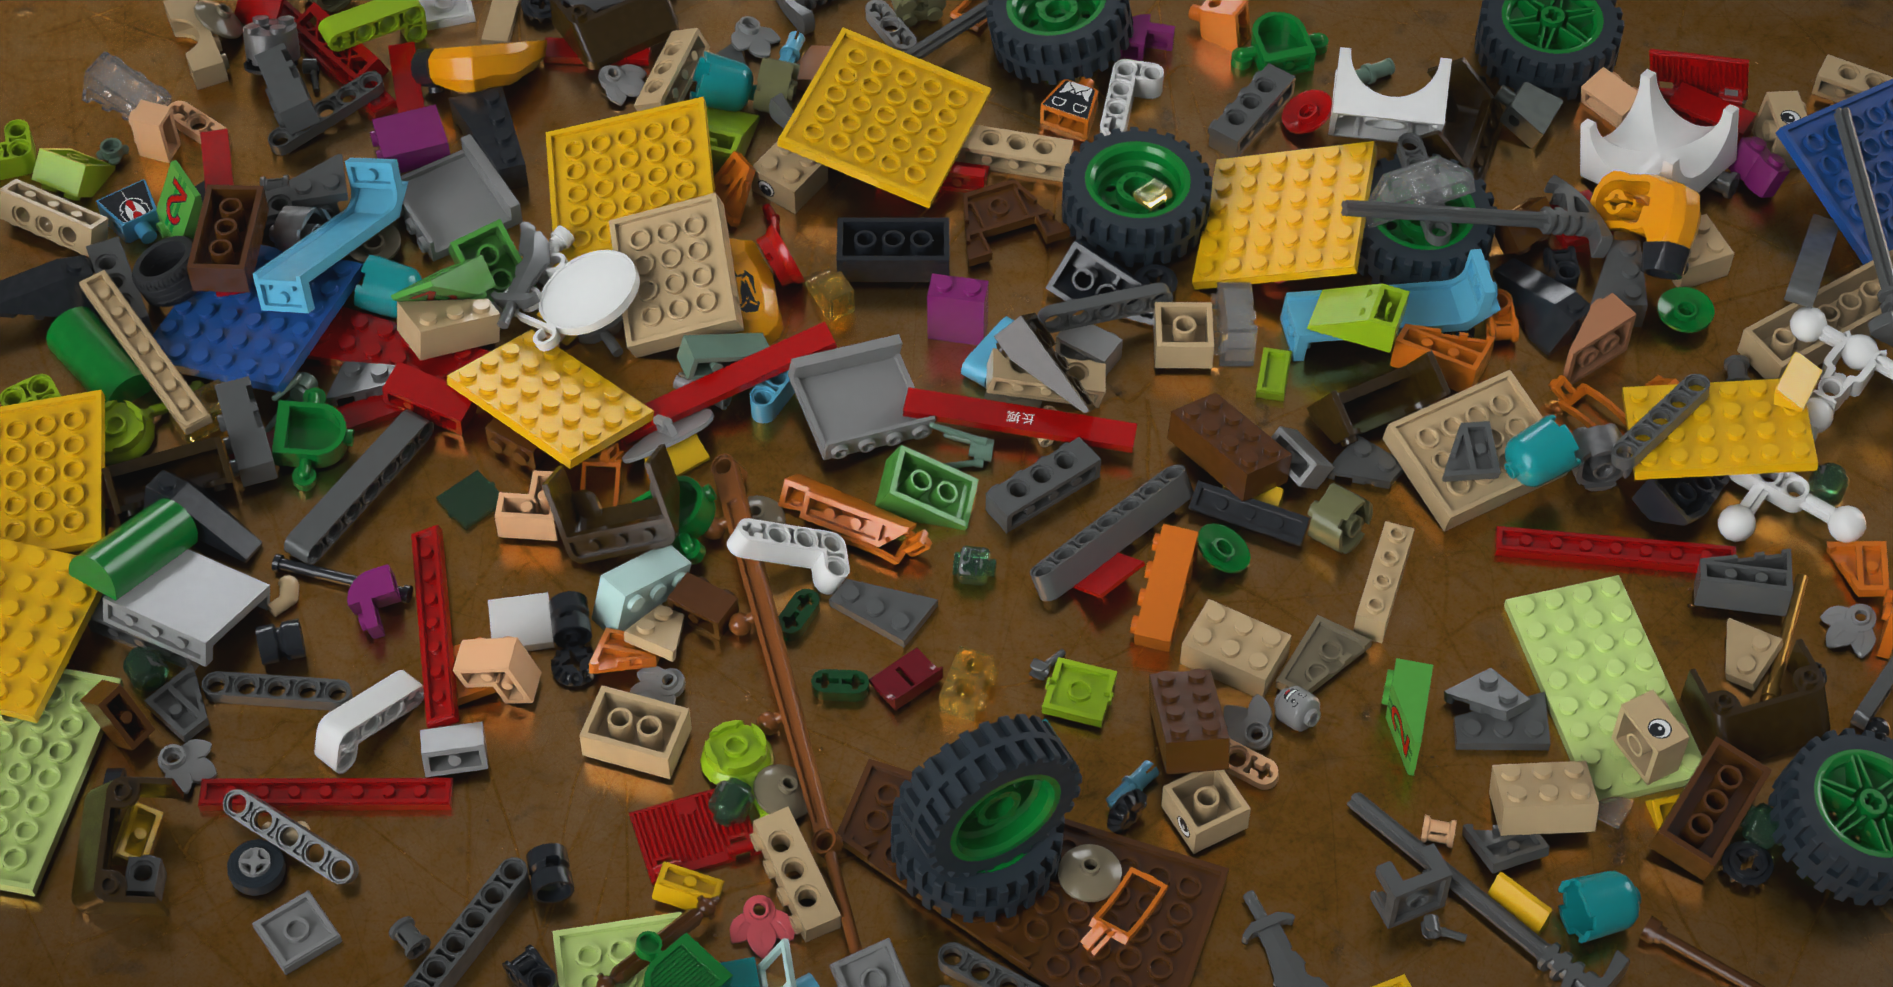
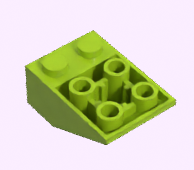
M707 107L713 172L717 173L734 151L740 152L745 156L760 120V115Z
M1386 284L1324 289L1319 296L1307 329L1391 353L1405 315L1410 291Z

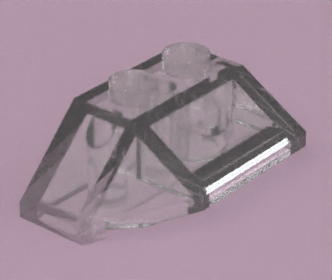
M1437 155L1383 174L1368 201L1439 205L1474 193L1476 190L1473 174L1470 170ZM1365 217L1368 229L1395 220Z

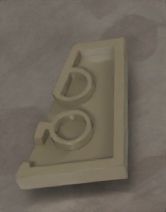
M1317 615L1276 680L1275 687L1283 690L1284 688L1296 685L1313 693L1371 647L1372 640Z

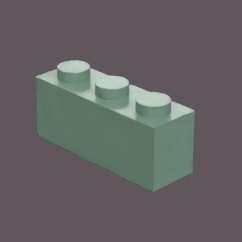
M763 333L683 335L677 359L687 380H697L769 347Z

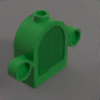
M1268 12L1254 22L1251 46L1239 47L1232 51L1231 64L1238 70H1246L1251 67L1252 62H1255L1258 70L1262 71L1269 63L1291 75L1314 71L1315 57L1327 52L1329 40L1323 33L1308 35L1302 21L1292 14Z
M316 387L309 388L304 392L303 402L279 400L272 445L274 464L276 466L297 467L292 473L294 486L298 490L309 491L317 483L316 472L313 468H325L337 463L346 453L348 446L353 447L354 429H347L343 415L336 408L327 404L325 392Z
M677 476L680 485L679 533L671 545L676 550L679 549V552L691 562V565H695L701 562L706 554L704 545L697 538L709 529L714 520L716 512L714 501L717 499V495L710 484L702 487L691 477ZM650 490L635 498L632 502L652 499Z
M645 931L637 937L635 943L636 955L640 959L650 962L645 972L642 987H730L733 975L687 932L664 951L661 950L662 939L657 933Z

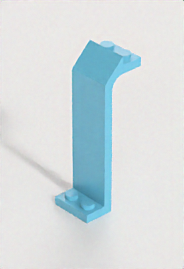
M349 158L345 161L351 187V199L348 207L253 273L262 311L310 313L313 311L315 306L309 282L400 217L408 181L401 180L397 159Z
M1481 249L1470 250L1463 272L1453 279L1389 285L1410 291L1405 315L1397 336L1405 324L1442 329L1441 332L1465 331L1501 310L1497 300V284L1492 281L1489 261L1485 260ZM1322 290L1286 293L1280 320L1289 351H1292L1291 357L1293 362L1304 361L1306 351L1311 347V342L1343 340L1307 329Z

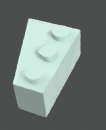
M672 545L650 550L602 574L591 619L604 631L605 628L625 631L659 604L661 605L667 600L669 594L685 574L690 571L691 562Z

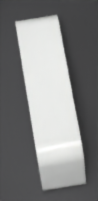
M1121 59L1114 64L1100 123V133L1107 136L1111 134L1112 129L1120 128L1121 132L1127 131L1134 97L1154 99L1162 94L1164 69L1162 66L1156 63Z
M744 518L738 523L727 540L728 550L737 557L811 569L814 586L818 591L826 595L834 594L850 573L846 543L835 532Z
M398 670L329 712L322 718L317 727L315 756L338 774L345 773L356 760L358 744L413 710L423 701L424 685L404 670Z

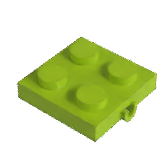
M1058 657L1052 677L1047 678L1045 687L1047 693L1042 705V713L1102 728L1108 705L1112 704V698L1114 697L1113 689L1117 679V671Z

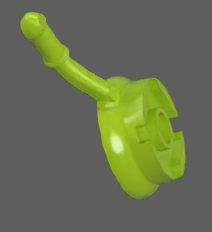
M196 380L189 387L197 395L203 392L205 385L202 381ZM117 400L105 403L106 465H113L141 457L149 450L155 438L153 417L169 412L163 402L149 406L147 409L139 408L124 400L125 403H118Z
M742 720L723 722L712 729L709 733L710 738L707 742L705 741L700 758L703 774L716 785L720 781H727L724 786L725 788H748L760 815L759 818L766 816L768 813L760 807L755 799L753 784L758 773L774 763L775 756L772 745L766 739L764 732L753 723L749 726L744 725Z

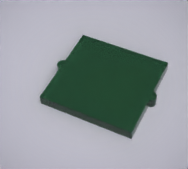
M476 470L437 496L436 499L448 511V516L450 518L453 517L467 530L496 510L499 491L496 489L494 482H489Z

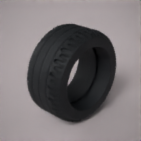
M187 236L165 238L150 246L137 259L132 270V280L149 304L156 307H170L188 300L198 292L193 291L187 271V264L193 244L192 238Z

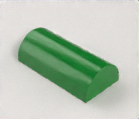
M83 306L69 309L58 316L51 324L46 336L48 348L88 392L102 390L105 395V403L112 400H117L118 403H125L124 400L133 402L153 390L109 327L92 309Z
M159 499L74 557L69 564V575L116 601L198 542L196 525L190 514L180 504L170 499Z

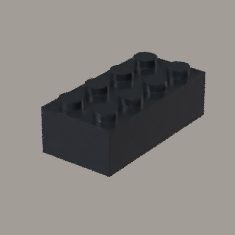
M838 217L837 282H930L932 273L949 276V218Z

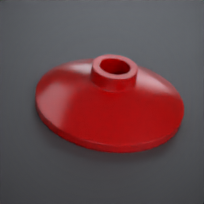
M1316 89L1304 91L1296 95L1283 109L1282 123L1284 127L1295 134H1305L1318 129L1331 116V97L1325 91Z

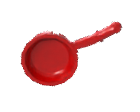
M765 203L761 209L770 226L767 228L765 235L756 239V242L782 288L792 282L797 284L804 283L805 280L780 236V215L775 212L770 203Z

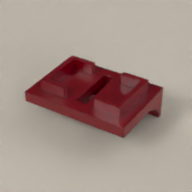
M916 647L871 677L869 683L896 711L944 678L943 667L935 666ZM901 670L914 685L910 686L897 671Z

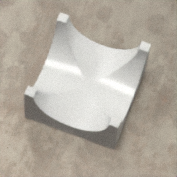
M1340 47L1338 68L1335 72L1328 135L1398 143L1399 137L1405 133H1414L1419 136L1436 130L1442 132L1445 124L1452 59L1441 58L1433 79L1421 90L1407 96L1390 97L1368 88L1359 79L1354 70L1351 48Z
M1647 69L1641 74L1638 93L1629 113L1612 133L1602 137L1597 129V123L1588 118L1581 123L1580 176L1598 184L1604 176L1613 171H1623L1630 174H1654L1684 184L1699 193L1737 160L1739 108L1729 104L1723 109L1722 117L1717 125L1705 127L1692 124L1671 109L1660 92L1656 72Z

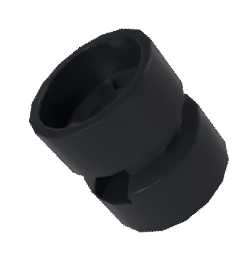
M575 591L562 592L552 597L549 601V611L552 622L553 642L562 648H565L566 643L569 646H573L580 642L584 646L590 642L592 631L587 597Z
M299 618L282 621L280 627H276L273 623L255 627L263 666L279 663L282 657L285 656L288 660L306 657Z
M558 843L542 844L534 847L527 853L526 861L529 875L531 876L533 897L536 901L548 904L557 903L573 894L574 883L572 873L569 870L568 853L563 845Z

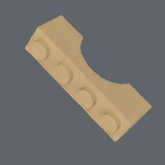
M165 0L163 3L167 18L175 37H187L197 41V44L185 53L197 90L229 81L226 70L230 69L226 54H220V51L223 50L219 37H213L212 34L214 33L202 25L194 13V7L198 1Z

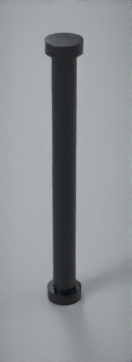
M276 554L272 561V571L281 572V570L346 586H351L358 577L285 559L284 555ZM407 584L404 587L398 586L401 602L409 603L413 595V586Z

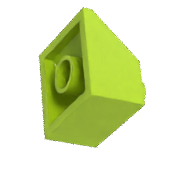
M39 148L31 180L41 183V188L53 192L59 190L65 192L64 197L80 201L81 197H93L115 171L116 166L71 148Z

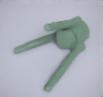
M297 372L284 392L278 391L272 396V400L277 401L290 390V396L286 401L295 400L303 402L304 392L309 388H317L318 381L309 373ZM277 413L265 427V433L275 426Z
M933 422L929 424L931 428L944 432L945 438L970 444L968 456L974 457V460L944 464L953 468L971 466L983 468L984 461H992L994 439L976 436Z

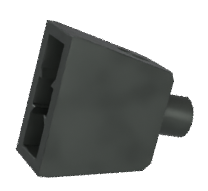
M1524 82L1516 93L1502 85L1494 96V99L1506 106L1500 116V122L1531 149L1544 135L1563 103V100L1528 82Z

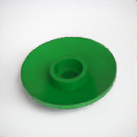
M1676 287L1667 290L1661 295L1657 305L1658 315L1661 320L1670 328L1680 332L1692 333L1701 331L1712 323L1715 315V308L1710 298L1703 292L1690 287Z
M1215 523L1207 524L1199 530L1198 549L1212 566L1227 573H1239L1247 568L1251 559L1249 548L1242 537L1234 530Z

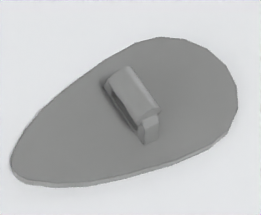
M703 409L674 423L669 417L659 414L654 416L653 423L656 425L657 431L650 433L629 449L622 457L623 462L631 463L651 456L661 444H665L666 448L696 434L713 421V412L710 409Z

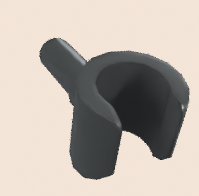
M303 58V74H310L313 92H319L318 74L320 68L317 65V59Z
M1060 649L1045 662L1034 658L1030 664L1032 670L1029 672V675L1039 680H1045L1051 667L1057 662L1058 657L1062 658L1066 655L1065 650Z
M1425 915L1424 921L1421 922V931L1426 939H1435L1442 936L1463 942L1466 941L1467 934L1453 931L1446 927H1440L1437 915Z

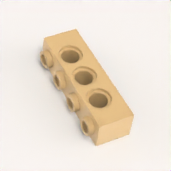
M698 28L671 32L634 104L637 111L684 100L693 82V75L700 56L704 57V51H709L710 49L709 44Z
M1828 54L1817 74L1812 94L1838 103L1891 80L1893 77Z
M974 124L960 151V162L990 166L992 171L1063 182L1065 165L1067 163L1070 164L1074 140Z
M14 179L0 188V219L9 222L11 225L21 227L37 236L44 237L60 246H65L88 257L86 246L108 239L109 218L18 179Z
M993 348L987 362L986 393L1071 404L1011 361L1009 357L1005 358L998 349ZM1066 358L1069 363V371H1067L1069 376L1073 375L1080 381L1094 406L1099 408L1106 393V364L1092 360L1083 361Z
M1385 521L1356 614L1353 630L1379 643H1382L1414 534V528Z
M789 807L754 820L753 833L750 834L751 842L756 852L762 851L765 872L769 879H775L779 887L776 888L778 899L783 907L788 906L792 914L789 916V920L795 934L801 933L804 941L808 942L841 927V914ZM783 844L789 849L784 852H778L773 847ZM796 871L802 876L798 879H790L786 874ZM802 899H811L815 904L811 907H804L799 902Z

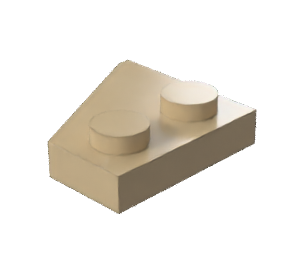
M659 604L624 631V641L673 662L676 658V649L679 646L680 636L683 631L685 615L672 610L670 607Z
M1729 618L1727 621L1726 680L1754 691L1782 649L1783 639Z

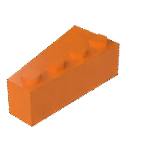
M1163 524L1161 534L1155 533L1152 551H1156L1154 560H1148L1144 576V578H1148L1147 587H1141L1137 605L1141 606L1139 616H1133L1130 633L1134 634L1135 645L1165 652L1171 651L1180 618L1178 611L1183 608L1186 598L1187 585L1185 584H1190L1193 564L1198 556V531Z

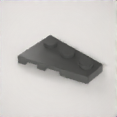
M846 579L829 599L830 607L905 648L938 607V599Z
M1545 692L1527 696L1530 698V709L1507 721L1494 718L1487 713L1475 711L1455 716L1453 722L1455 749L1549 751L1551 743Z

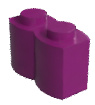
M1756 136L1741 138L1737 145V160L1728 169L1731 172L1740 173V179L1759 197H1773L1790 172L1785 164V160L1780 155L1771 153L1763 139Z

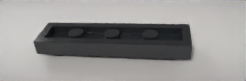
M1199 480L1188 507L1191 511L1298 547H1302L1311 518L1253 498L1242 502L1229 490Z

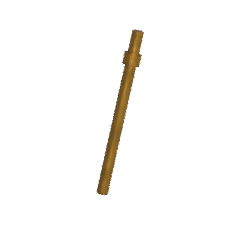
M1802 573L1797 574L1795 578L1792 597L1780 634V638L1783 639V647L1773 661L1768 683L1763 686L1762 701L1781 696L1782 689L1780 684L1808 581V576Z

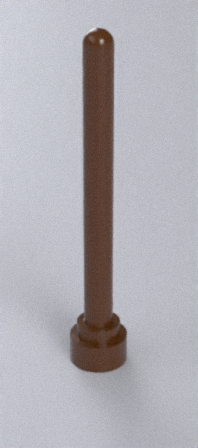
M1654 916L1650 917L1639 937L1649 944L1654 942L1659 945L1662 943L1739 987H1765L1667 932L1668 928L1663 926V921Z

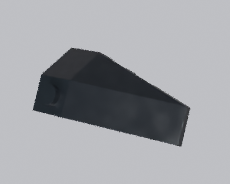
M1080 238L1073 242L1047 284L1046 289L1064 301H1071L1147 284L1109 256ZM1157 295L1153 300L1162 297V295ZM1134 299V300L1128 302L1126 305L1133 304V303L1136 302L1138 299ZM1106 305L1102 307L1099 311L1105 310L1109 308L1111 305ZM1154 312L1126 318L1153 325Z
M85 255L56 259L0 280V317L15 318L20 314L34 315V320H44V316L58 317L69 309L83 306L92 309L100 318L99 313L79 285L80 281L93 275Z
M1516 258L1510 259L1493 270V276L1500 288L1511 294L1517 319H1521L1526 328V335L1548 357L1575 340L1591 307V304L1580 294Z
M162 470L146 486L143 510L155 501L163 498L177 502L192 517L197 528L198 540L244 563H247L261 548L262 541L203 487L165 470Z
M1729 475L1648 479L1631 499L1650 521L1685 526L1702 518L1707 513L1712 503L1719 496V493L1729 482L1730 477Z

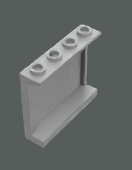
M471 134L461 137L462 150L401 176V180L408 181L400 217H404L410 235H416L419 248L423 253L427 252L433 262L449 255L450 242L498 219H501L505 229L523 222L520 203Z
M899 334L791 359L788 377L823 460L831 458L841 459L848 454L860 451L866 453L884 445L895 446L905 440L913 438L917 440L923 439L932 433L933 428L929 424L931 422L935 423V415L921 419L903 416L908 387L915 388L900 354L903 343Z
M187 549L115 601L105 595L103 597V621L206 667L213 660V645L256 606L268 610L270 585Z

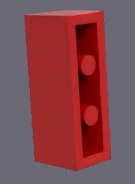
M1684 82L1680 84L1668 102L1671 109L1680 117L1692 124L1705 127L1717 125L1722 117L1723 109L1729 104L1738 107L1737 145L1741 138H1746L1750 135L1756 118V113Z
M398 361L382 388L384 403L403 411L409 409L432 421L435 425L461 436L478 409L475 403L447 385L445 378L425 373L413 364H404Z

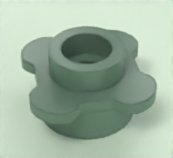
M107 138L101 142L100 150L96 152V156L99 160L104 159L111 165H116L120 163L123 155L129 153V147L122 145L121 141L117 138Z

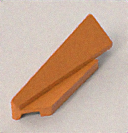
M795 474L785 478L778 503L782 508L801 511L799 518L861 540L878 548L914 530L917 525L912 521L802 474Z

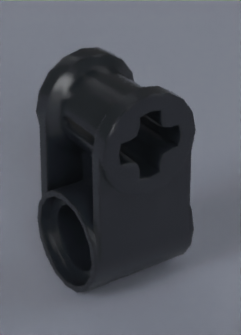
M1572 245L1568 246L1567 249L1556 250L1545 247L1543 251V265L1547 275L1577 291L1580 268L1575 247Z
M530 944L525 947V952L511 962L507 960L502 963L506 974L517 987H541L544 985L559 987L554 971Z

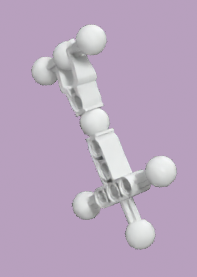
M1801 307L1794 312L1790 319L1792 334L1803 342H1814L1819 339L1833 347L1824 359L1821 380L1817 390H1813L1811 398L1807 402L1813 439L1815 441L1818 433H1822L1830 427L1835 411L1840 408L1843 402L1849 396L1856 397L1861 394L1874 375V371L1893 380V360L1886 357L1887 350L1878 349L1876 341L1870 336L1864 334L1851 335L1850 330L1842 333L1827 325L1825 314L1819 308ZM1841 356L1849 368L1858 371L1862 370L1858 376L1849 375L1846 378L1845 374L1835 372V365ZM1826 392H1830V393L1834 394L1835 396H1829V395H1826L1825 393H1826ZM1794 472L1729 475L1732 481L1748 489L1749 492L1740 504L1728 506L1720 513L1718 518L1720 533L1727 540L1734 542L1745 541L1754 533L1756 528L1754 514L1764 500L1790 513H1797L1802 509L1828 523L1830 535L1843 543L1855 542L1866 530L1864 514L1858 508L1850 505L1835 508L1809 493L1810 487L1808 482ZM1768 477V478H1771V479L1774 480V481H1773V482H1767V481H1765V480L1762 479V478ZM1795 492L1798 493L1800 496L1794 497L1791 496L1789 493Z

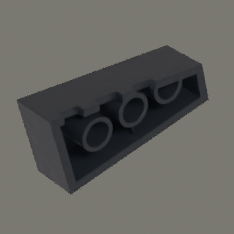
M498 87L449 98L454 123L460 127L463 136L472 135L508 188L512 190L529 186L525 161L503 88Z

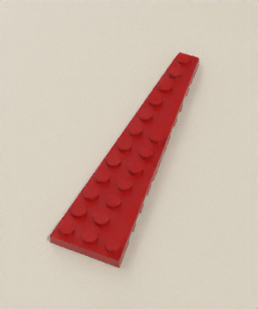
M342 306L306 359L319 360L320 364L329 366H342L344 361L396 365L399 361L404 364H413L430 375H439L447 379V375L491 351L476 347L420 360L397 331L396 322Z

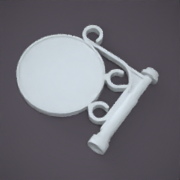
M561 225L556 227L549 239L551 263L542 272L529 293L536 292L540 302L527 309H522L524 312H532L539 308L545 322L519 312V309H516L514 317H517L521 322L539 329L533 336V342L540 351L545 352L555 348L560 342V334L582 335L596 331L610 324L625 312L633 302L640 284L639 272L627 255L615 250H598L583 254L568 262L565 255L559 251L568 249L575 241V238L565 227ZM559 263L556 267L551 268L554 264ZM547 274L551 278L545 284L542 292H540L534 285ZM491 301L501 316L504 309ZM545 332L552 334V336L548 340L543 341V339L547 337V334Z

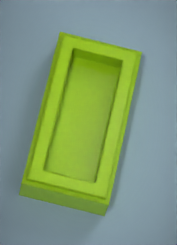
M1263 348L1256 398L1284 402L1292 351Z

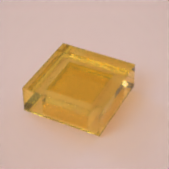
M1152 179L1133 192L1135 201L1150 211L1173 196L1171 189L1156 179Z

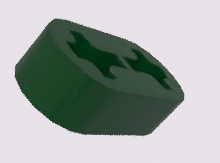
M801 589L797 591L778 616L784 640L795 641L800 639L818 615L820 602L819 596L814 590ZM808 601H810L812 605H805V607L801 611V603L806 604ZM796 619V627L785 628V624L790 626Z
M822 669L815 672L811 679L812 693L819 700L857 702L864 700L870 691L868 676L858 670ZM824 681L829 682L827 688H821ZM853 683H859L858 689H852Z

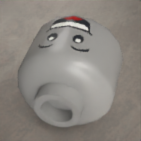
M1295 685L1284 688L1275 698L1274 708L1277 719L1293 730L1304 731L1318 723L1321 716L1320 701L1315 695L1302 687Z

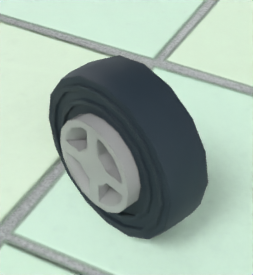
M261 839L247 841L239 845L231 853L227 863L228 877L235 889L243 894L252 896L266 894L274 890L283 881L286 873L284 855L277 846L269 841Z

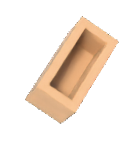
M1603 67L1581 86V103L1617 128L1629 113L1637 96L1638 88L1631 87L1617 73L1610 72Z
M141 99L137 107L129 115V124L133 131L134 142L137 145L139 155L170 163L181 145L172 109L169 106Z

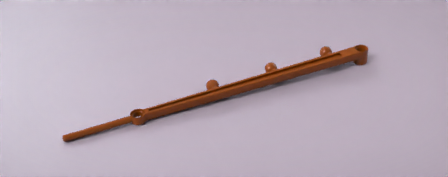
M729 454L718 455L711 464V473L714 477L724 516L721 518L714 517L711 526L704 533L705 537L711 540L720 539L726 528H728L731 536L742 519H753L744 486L748 478V472ZM736 556L751 612L747 614L743 612L734 613L729 619L728 626L733 634L743 636L751 630L752 624L755 623L779 711L776 713L769 711L761 713L756 720V725L766 736L774 735L778 731L780 724L783 723L814 832L811 838V848L825 859L851 955L862 950L837 858L843 847V839L833 829L764 561ZM827 836H832L833 843L830 848L821 850L823 839Z

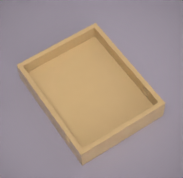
M716 193L609 220L613 250L627 255L636 266L640 277L638 292L630 306L622 313L627 348L636 358L680 347L683 335L731 334L744 330L725 208Z
M1511 370L1388 424L1382 438L1444 532L1542 487L1525 486L1516 478L1512 479L1504 467L1506 463L1505 447L1508 441L1543 418ZM1490 421L1501 471L1499 478L1443 482L1442 476L1460 424ZM1568 472L1547 482L1546 484H1549L1559 478L1566 476Z

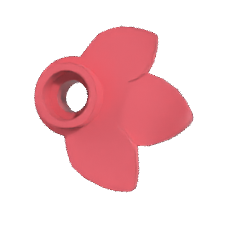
M764 895L750 897L744 905L743 913L733 919L730 926L731 942L741 943L747 940L752 951L761 959H764L773 949L776 938L780 940L787 938L789 941H793L795 935L788 914L775 909L773 901ZM760 905L766 911L763 915H756L753 909Z

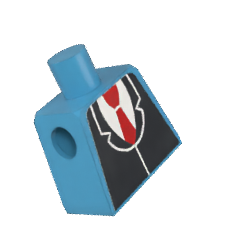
M145 179L96 201L100 215L109 218L108 226L125 243H131L140 238L144 244H149L157 238V233L155 232L158 230L156 223L159 222L156 212L157 208Z

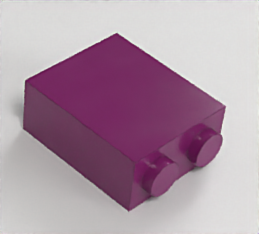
M436 104L372 119L374 131L369 133L373 148L379 147V150L375 151L377 159H397L400 173L416 170L450 155L448 140Z
M932 273L927 294L928 339L979 345L985 338L988 327L989 281Z

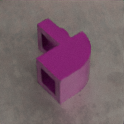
M1151 14L1133 16V37L1129 38L1130 45L1127 50H1120L1121 57L1119 59L1143 61L1146 48L1172 51L1175 26L1150 22Z
M388 564L360 574L351 584L347 596L348 606L355 616L358 615L362 630H367L373 639L385 636L379 608L402 601L395 574Z

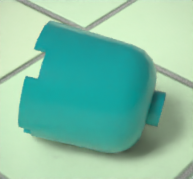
M704 51V57L700 56L692 80L697 81L695 92L690 91V99L704 97L706 106L709 108L736 112L742 110L748 103V100L753 101L757 85L753 84V73L746 64Z
M369 255L361 269V272L365 273L363 284H357L355 288L354 305L361 308V310L397 319L398 301H393L391 295L421 280L422 277L412 267L381 256Z
M1549 414L1508 441L1505 447L1506 463L1504 467L1512 479L1516 478L1525 486L1538 487L1580 465L1581 459L1576 458L1574 453L1579 450V447L1567 426L1563 424L1559 427L1556 424L1555 415Z
M1605 871L1562 881L1558 888V892L1563 893L1564 904L1558 906L1562 923L1569 935L1576 934L1579 937V943L1626 930L1632 927L1639 917L1640 892L1626 875L1617 871Z

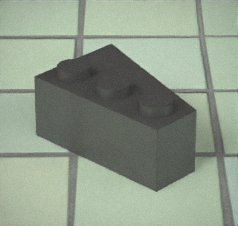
M284 42L255 55L254 57L268 87L265 91L281 128L286 126L288 132L292 135L320 122L308 89Z
M1612 241L1591 301L1592 305L1597 299H1603L1614 293L1637 314L1633 327H1642L1648 306L1645 277L1641 271L1642 251L1640 241Z
M249 376L214 385L222 412L221 415H217L221 432L227 431L228 437L223 438L228 455L234 454L235 459L229 460L234 477L240 476L243 487L278 478Z
M1782 549L1781 554L1774 555L1755 552L1754 557L1738 558L1737 555L1701 558L1694 581V605L1786 616L1793 593L1791 549Z

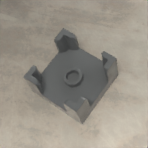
M1434 843L1421 848L1420 852L1431 870L1426 869L1420 875L1403 881L1391 861L1376 867L1375 875L1385 892L1371 891L1370 899L1388 929L1445 906L1453 874Z

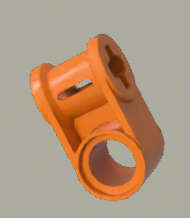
M1498 289L1497 300L1501 310L1484 320L1486 336L1496 337L1495 341L1511 340L1512 343L1518 342L1519 324L1515 315L1513 298L1509 292Z

